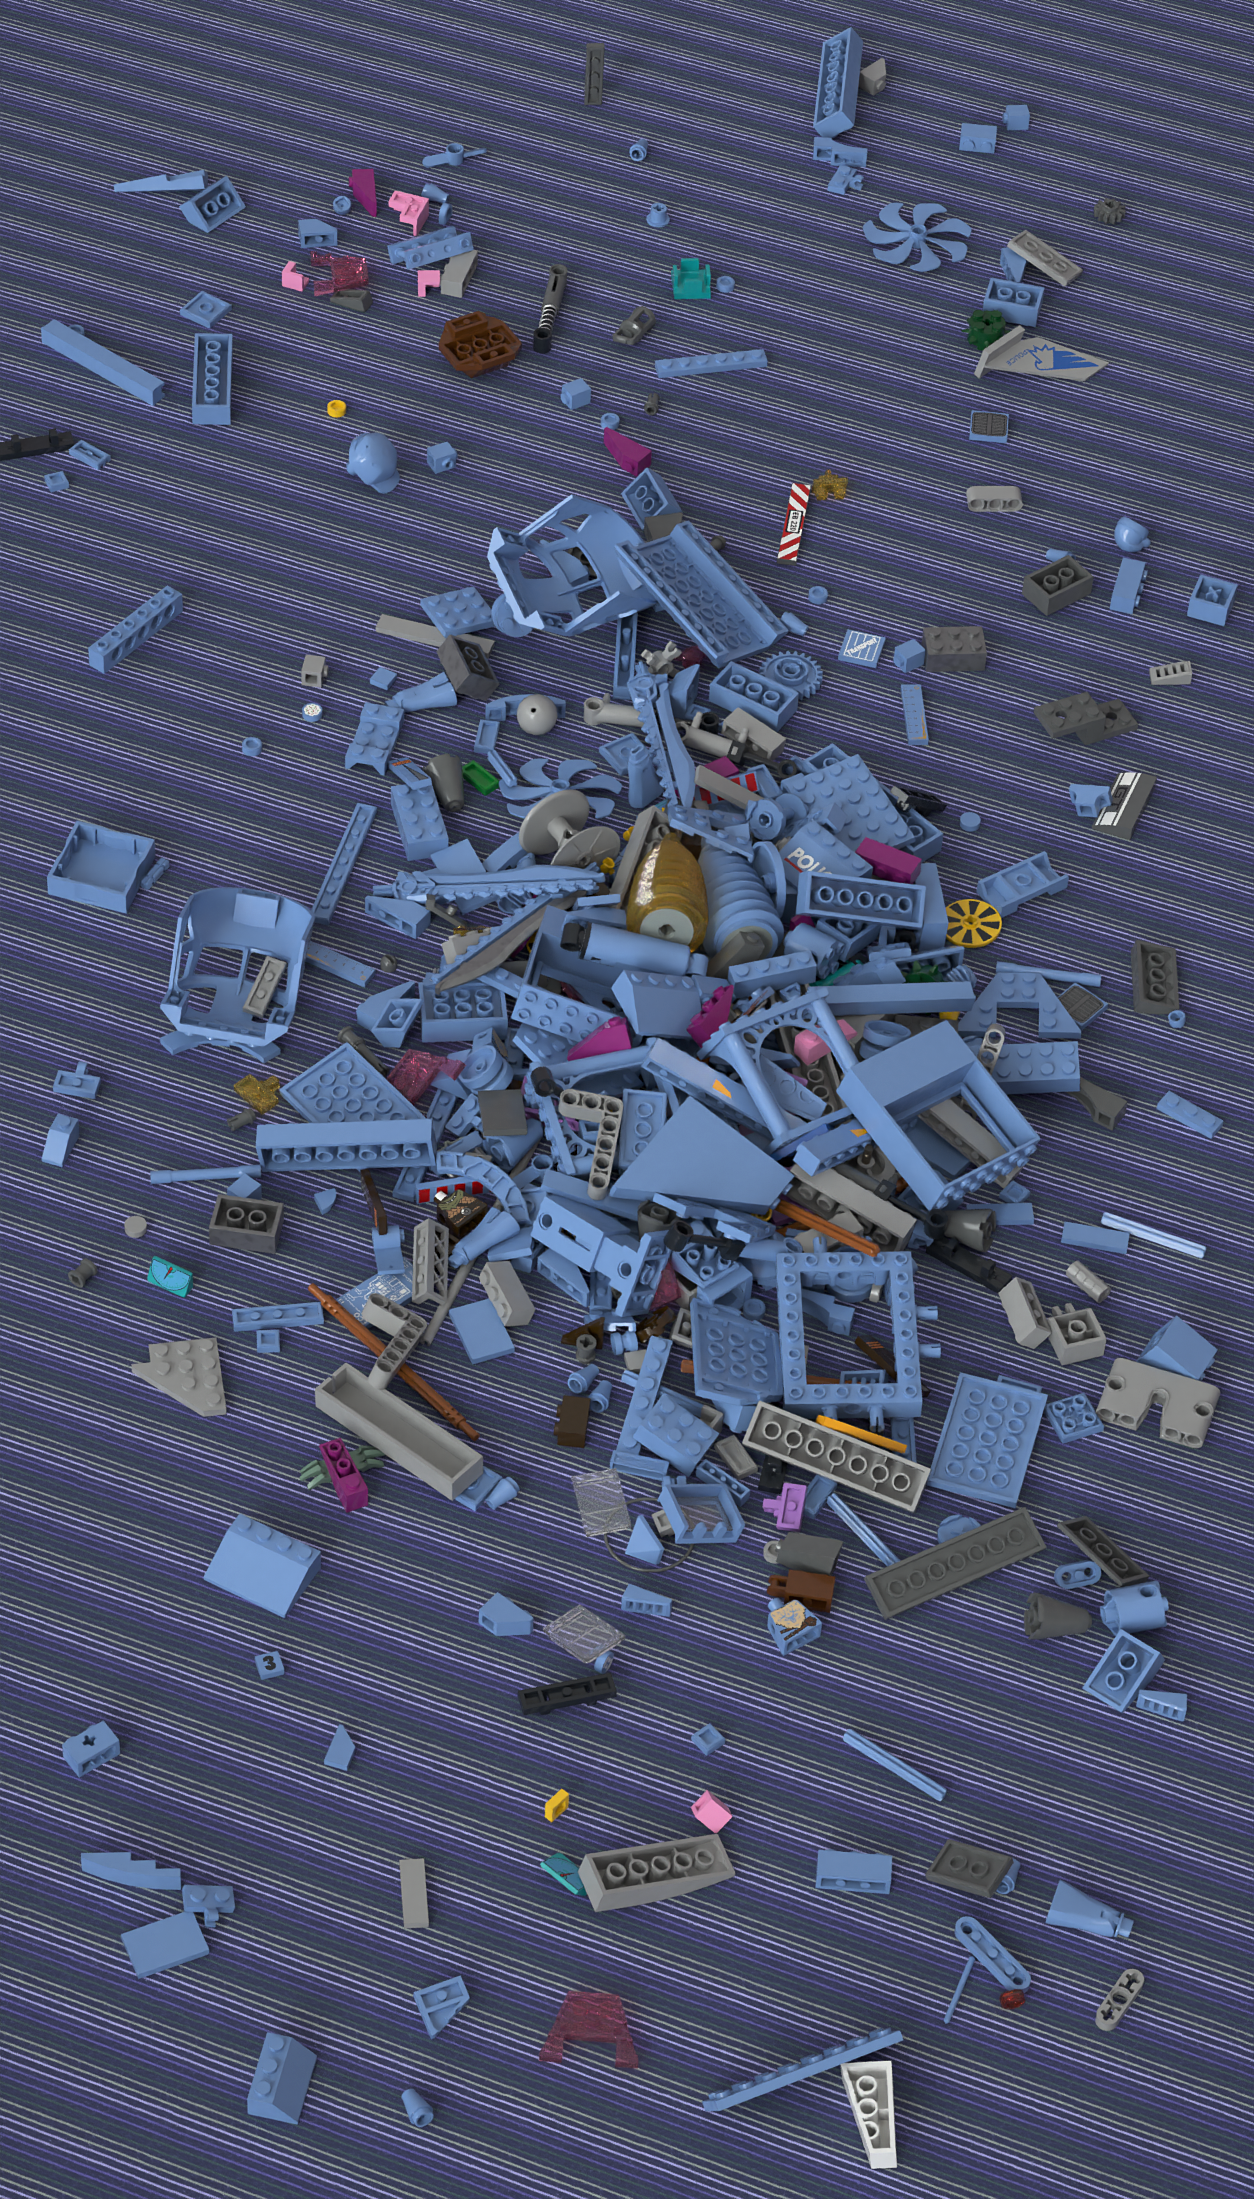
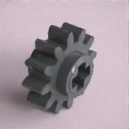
M1105 198L1104 202L1098 200V204L1094 206V217H1098V221H1104L1105 224H1115V221L1121 222V219L1125 218V206L1121 205V201L1116 202L1114 198L1112 200Z

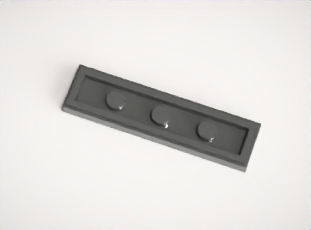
M586 43L584 105H602L604 43Z

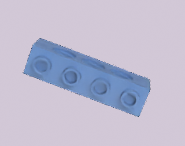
M834 802L786 826L782 834L774 838L772 843L775 844L783 837L790 836L792 838L801 828L813 820L834 836L841 832L848 816Z

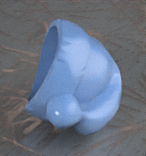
M1125 516L1121 517L1117 522L1114 539L1117 546L1123 551L1130 553L1138 552L1142 548L1149 547L1151 544L1147 538L1149 531L1142 525Z

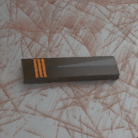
M362 1169L360 1170L362 1192L379 1236L386 1235L388 1233L386 1212L370 1171Z
M872 1335L858 1336L855 1344L883 1370L885 1369L886 1373L896 1381L897 1371L894 1370V1356ZM921 1382L922 1398L928 1397L931 1390Z

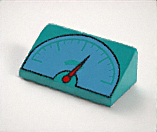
M154 1256L147 1281L185 1298L193 1288V1273Z
M556 1853L542 1861L541 1867L575 1895L585 1896L587 1894L578 1873L579 1867L562 1853Z

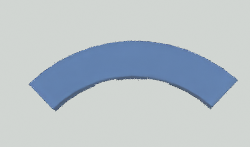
M178 1030L160 1038V1043L172 1055L198 1047L199 1044L212 1043V1045L230 1047L232 1045L242 1048V1051L251 1054L263 1064L280 1054V1048L273 1042L264 1047L253 1048L240 1042L238 1044H231L223 1039L210 1040L202 1035L188 1036Z
M436 1151L438 1174L460 1175L481 1183L493 1192L502 1204L505 1212L510 1213L519 1225L530 1224L529 1212L524 1197L517 1188L516 1183L502 1169L478 1156L473 1157L465 1155L463 1152Z

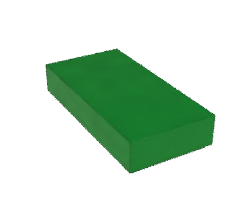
M474 760L462 767L463 779L486 796L499 788V780Z

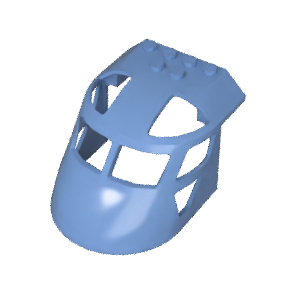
M571 494L519 533L498 527L493 530L487 555L490 562L489 566L498 579L499 587L505 593L507 604L511 606L514 612V619L519 624L563 636H575L601 624L638 613L659 603L643 584L636 579L634 574L624 566L623 562L617 557L614 548L616 544L627 540L634 547L645 542L626 519L607 505ZM578 515H589L577 530L561 522ZM548 526L560 531L566 537L542 545L529 536L537 530ZM579 547L590 562L597 575V579L573 587L563 568L553 556V553ZM530 550L548 568L552 577L544 579L524 578L519 567V557ZM602 586L607 599L584 613L578 594ZM570 613L573 621L566 624L562 621L561 617L552 614Z
M221 887L205 889L192 894L178 917L169 986L161 1002L160 1009L178 1031L184 1032L188 1036L202 1035L210 1040L223 1039L231 1044H238L240 1042L253 1048L264 1047L288 1031L294 1018L315 920L313 912L293 899L255 889ZM188 921L190 938L187 941L183 942ZM203 947L242 950L243 958L239 976L227 977L195 974L194 971ZM189 951L184 975L178 979L181 956ZM253 952L288 962L286 990L276 988L271 999L281 1004L283 1008L274 1007L267 1023L252 1022L253 1015L243 1012V1006L255 981L246 979L250 955ZM204 987L216 989L210 1012L203 1013L188 1007L190 991L184 990Z

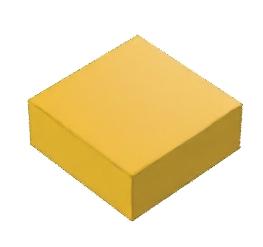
M561 1789L545 1803V1818L551 1822L568 1808L569 1794L565 1790Z

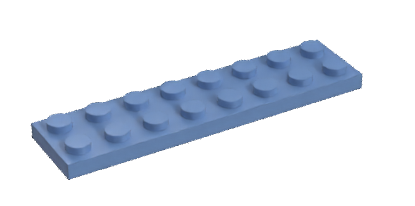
M890 2027L876 2029L868 2033L870 2037H856L846 2041L847 2046L836 2045L824 2049V2055L812 2054L800 2059L801 2064L788 2063L778 2067L777 2073L776 2071L771 2073L765 2072L754 2076V2082L752 2080L747 2082L741 2081L731 2085L732 2090L727 2089L723 2091L721 2089L708 2094L709 2099L702 2101L705 2111H721L903 2041L900 2030L891 2031Z

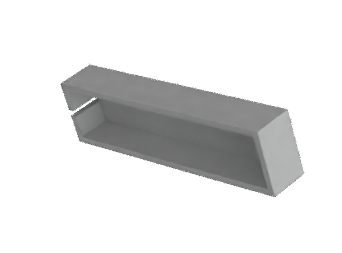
M348 1363L343 1364L332 1374V1379L328 1377L315 1388L317 1408L453 1501L483 1474V1456L386 1389L372 1387L368 1383V1377Z

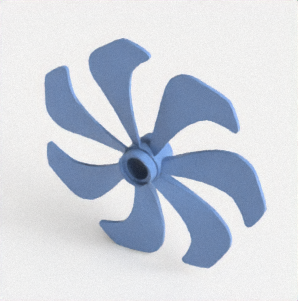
M890 203L884 207L879 213L880 220L886 225L902 232L879 230L871 220L863 225V232L867 240L872 243L890 244L906 240L902 245L890 251L873 248L875 257L892 264H900L908 258L912 247L920 248L922 253L921 261L910 266L911 269L919 272L933 270L941 265L940 259L925 244L926 240L949 251L952 255V262L965 259L967 253V246L962 242L927 237V234L958 232L967 237L971 235V227L956 218L945 220L927 230L924 224L931 215L947 212L946 208L934 203H922L914 207V225L912 226L899 216L898 212L903 207V203Z
M538 758L530 760L520 768L519 773L525 780L540 787H523L518 785L508 787L503 779L499 781L502 795L513 800L546 798L563 790L602 788L619 794L622 789V784L609 775H598L570 787L568 781L576 773L597 768L589 760L563 761L558 768V779L553 781L545 776L542 771L543 766L548 763V759ZM586 796L589 805L596 810V819L611 815L615 806L614 801L607 798ZM544 798L534 804L523 807L508 803L507 809L510 814L525 819L533 807Z

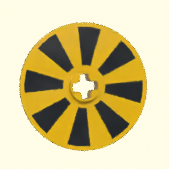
M964 899L946 907L949 922L946 939L951 943L966 948H977L990 944L999 936L1002 928L1001 916L990 904L980 900Z

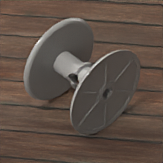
M563 790L544 798L527 814L519 831V843L526 852L533 853L534 855H544L557 851L551 865L584 869L589 864L596 862L600 868L603 864L602 861L607 857L615 861L620 850V838L609 827L595 826L581 831L588 819L589 802L587 797L577 790Z

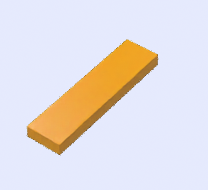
M818 1415L815 1422L894 1452L905 1453L907 1448L905 1444L826 1416Z

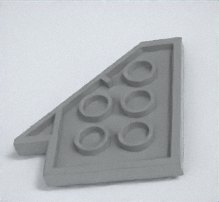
M216 1337L148 1344L150 1362L131 1364L132 1373L203 1417L226 1414Z

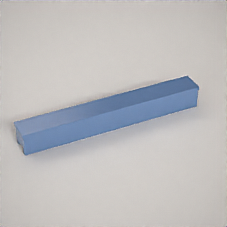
M54 319L44 327H41L42 343L148 404L154 406L165 397V393L161 389L165 385L164 381Z
M638 613L617 620L613 699L632 700L627 683L630 678L634 677Z
M971 981L815 986L817 990L826 987L829 995L825 1000L834 1016L971 1011L976 999Z

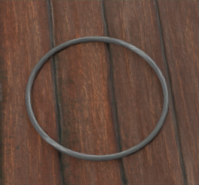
M643 1497L627 1501L618 1506L609 1515L605 1523L604 1541L608 1551L618 1562L630 1569L649 1573L672 1569L682 1563L694 1547V1543L691 1544L687 1553L676 1563L658 1569H643L632 1566L621 1560L613 1552L608 1542L607 1529L610 1520L616 1512L631 1503L657 1501L658 1498ZM682 1510L684 1517L687 1519L691 1527V1530H694V1525L690 1517L686 1514L685 1511Z

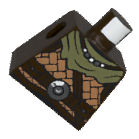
M456 1190L449 1196L440 1191L434 1197V1202L438 1204L437 1220L441 1225L449 1228V1233L459 1240L475 1229L487 1214L488 1205L462 1190Z

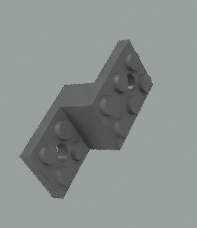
M1088 692L1034 707L1035 716L1052 739L1075 732L1083 744L1088 745L1135 731L1138 728V723L1120 699L1097 705Z

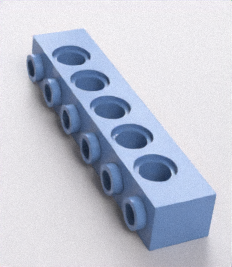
M168 585L88 648L89 665L103 674L108 672L183 612L182 594Z

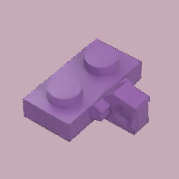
M784 1483L782 1496H777L776 1500L764 1498L762 1508L764 1512L774 1513V1517L778 1518L776 1525L778 1530L801 1531L808 1490L806 1485Z

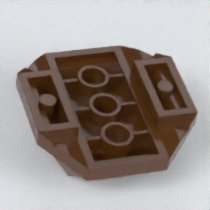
M481 311L446 321L439 341L440 352L455 370L464 372L470 378L507 367L522 349V342L504 321L486 316Z

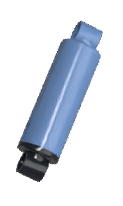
M589 921L586 922L585 927L576 923L565 924L560 947L564 950L579 951L578 959L630 971L692 977L693 974L706 976L709 962L708 957L705 955L690 954L691 949L687 945Z

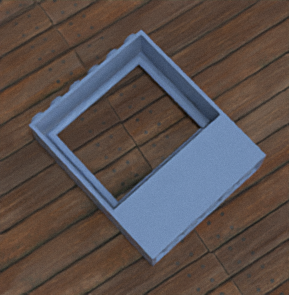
M547 905L533 943L511 1019L580 1042L610 1018L621 1016L538 988L537 984L540 974L617 999L611 987L623 972V969L578 959L579 951L572 952L561 948L560 943L563 932L561 927L567 911ZM627 1019L633 1041L632 1048L639 1047L643 1035H637Z
M947 1020L850 1067L836 1090L837 1094L929 1211L936 1208L942 1209L953 1199L958 1201L967 1192L973 1193L978 1190L982 1184H990L999 1175L1005 1176L1009 1174L1016 1166L1019 1168L1023 1167L1028 1163V1157L1036 1151V1145L1041 1139ZM961 1093L1007 1153L945 1185L898 1125Z

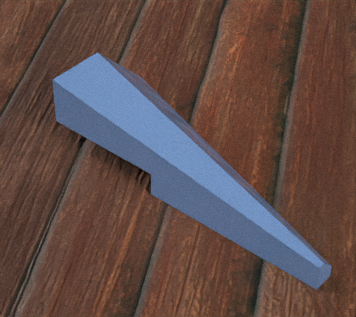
M205 170L170 177L164 174L114 184V191H202L208 187V173Z

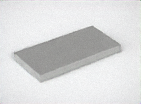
M1027 230L1014 237L1007 245V247L1063 286H1067L1083 272L1079 266Z

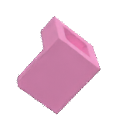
M289 261L282 271V286L303 292L309 283V278L296 273V263Z
M418 270V297H426L425 287H440V270Z
M708 1790L691 1806L695 1817L714 1833H718L733 1817L729 1808Z

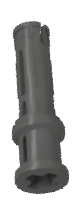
M347 1026L339 1032L337 1036L339 1042H348L380 1074L382 1073L384 1077L388 1075L390 1069L366 1046L365 1040L354 1033V1029L351 1026Z

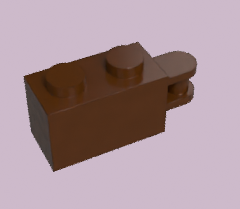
M789 1569L788 1577L771 1575L768 1582L770 1586L767 1587V1594L784 1598V1605L793 1600H798L808 1610L830 1613L836 1577Z

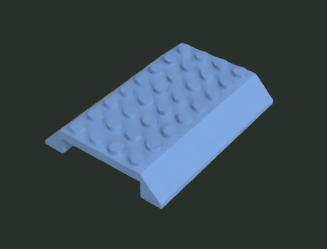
M689 520L677 524L668 536L635 547L629 540L614 546L617 557L623 562L624 566L634 574L636 579L643 584L648 592L660 603L661 607L670 614L673 620L680 625L687 636L698 645L699 649L707 655L717 668L727 666L731 661L735 663L765 652L789 632Z

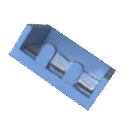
M665 1484L657 1499L661 1503L673 1528L675 1544L736 1543L745 1527V1523L726 1484Z

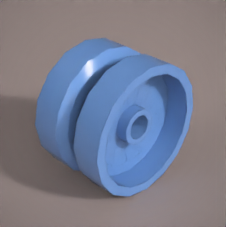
M882 1020L868 1021L864 1025L863 1037L865 1040L861 1042L859 1053L863 1058L868 1059L909 1039L911 1032L908 1028L898 1023Z
M490 1045L481 1046L472 1051L461 1063L458 1070L460 1081L477 1097L478 1091L505 1090L514 1076L513 1067Z
M844 1246L833 1252L859 1251L851 1246ZM853 1284L825 1285L828 1292L835 1296V1299L842 1302L855 1303L863 1301L870 1296L873 1284H857V1286H853Z

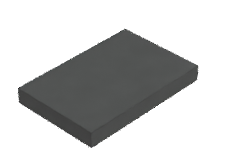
M521 1089L478 1091L483 1136L527 1135V1123Z
M948 1839L925 1876L928 1881L991 1899L1014 1862L1011 1856Z

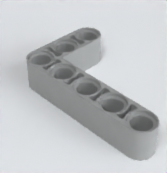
M991 1024L987 1028L977 1055V1059L990 1075L993 1073L1006 1033L1000 1024ZM991 1032H998L1001 1038L995 1040L989 1034ZM988 1051L991 1052L994 1057L992 1059H986L983 1057L982 1053ZM963 1096L962 1099L957 1097L950 1098L963 1111H970L972 1113L971 1117L974 1120L976 1119V1112Z
M566 1089L560 1095L558 1106L560 1114L569 1118L600 1123L587 1194L593 1200H602L606 1197L623 1103L616 1097Z
M372 1293L361 1315L367 1322L391 1334L394 1338L376 1360L368 1377V1383L376 1389H385L419 1344L427 1327V1322L422 1317L378 1293Z

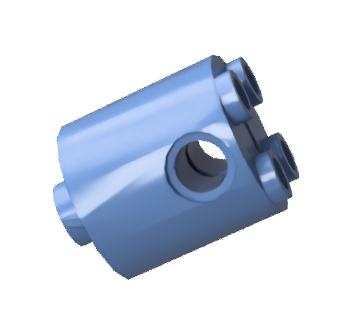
M801 923L793 931H789L783 942L785 946L784 955L811 950L817 965L816 976L820 979H825L829 973L834 974L839 967L837 961L845 949V944L806 923Z
M1156 1580L1107 1590L1104 1596V1605L1100 1607V1615L1103 1623L1116 1636L1120 1629L1133 1634L1166 1627L1165 1611H1168L1169 1607L1166 1597L1161 1596L1160 1585Z

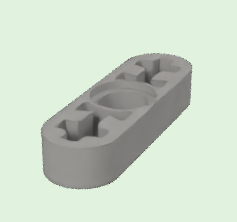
M1127 1969L1124 1971L1098 2008L1095 2022L1100 2029L1110 2031L1116 2028L1141 1992L1144 1976L1139 1970ZM1135 1979L1136 1983H1132L1129 1990L1126 1989L1128 1981ZM1121 1995L1125 1997L1127 2002L1117 2004L1114 2002L1113 1997ZM1110 2009L1113 2010L1111 2019L1104 2020L1103 2017L1108 2015Z

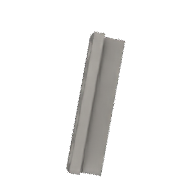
M430 1218L414 1227L412 1302L419 1305L427 1299H431L444 1305L447 1303L449 1228ZM435 1230L441 1233V1241L435 1234ZM435 1247L437 1248L438 1252L440 1253V1259L438 1258L437 1254L435 1253ZM434 1265L437 1267L438 1271L440 1272V1278L438 1277V1275L436 1274V1272H435V1270H434ZM434 1284L438 1288L439 1294L434 1292Z

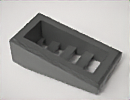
M337 289L330 298L332 303L366 312L373 303L370 291Z

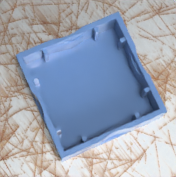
M76 821L66 840L62 853L57 857L47 876L48 894L127 914L140 888V880L146 876L156 857L155 839L116 832L102 826Z

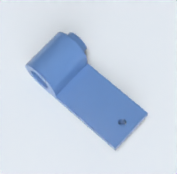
M399 1225L387 1226L388 1233L379 1236L377 1228L372 1227V1242L378 1275L389 1274L392 1277L393 1274L405 1273L400 1244L404 1242V1230L399 1229Z

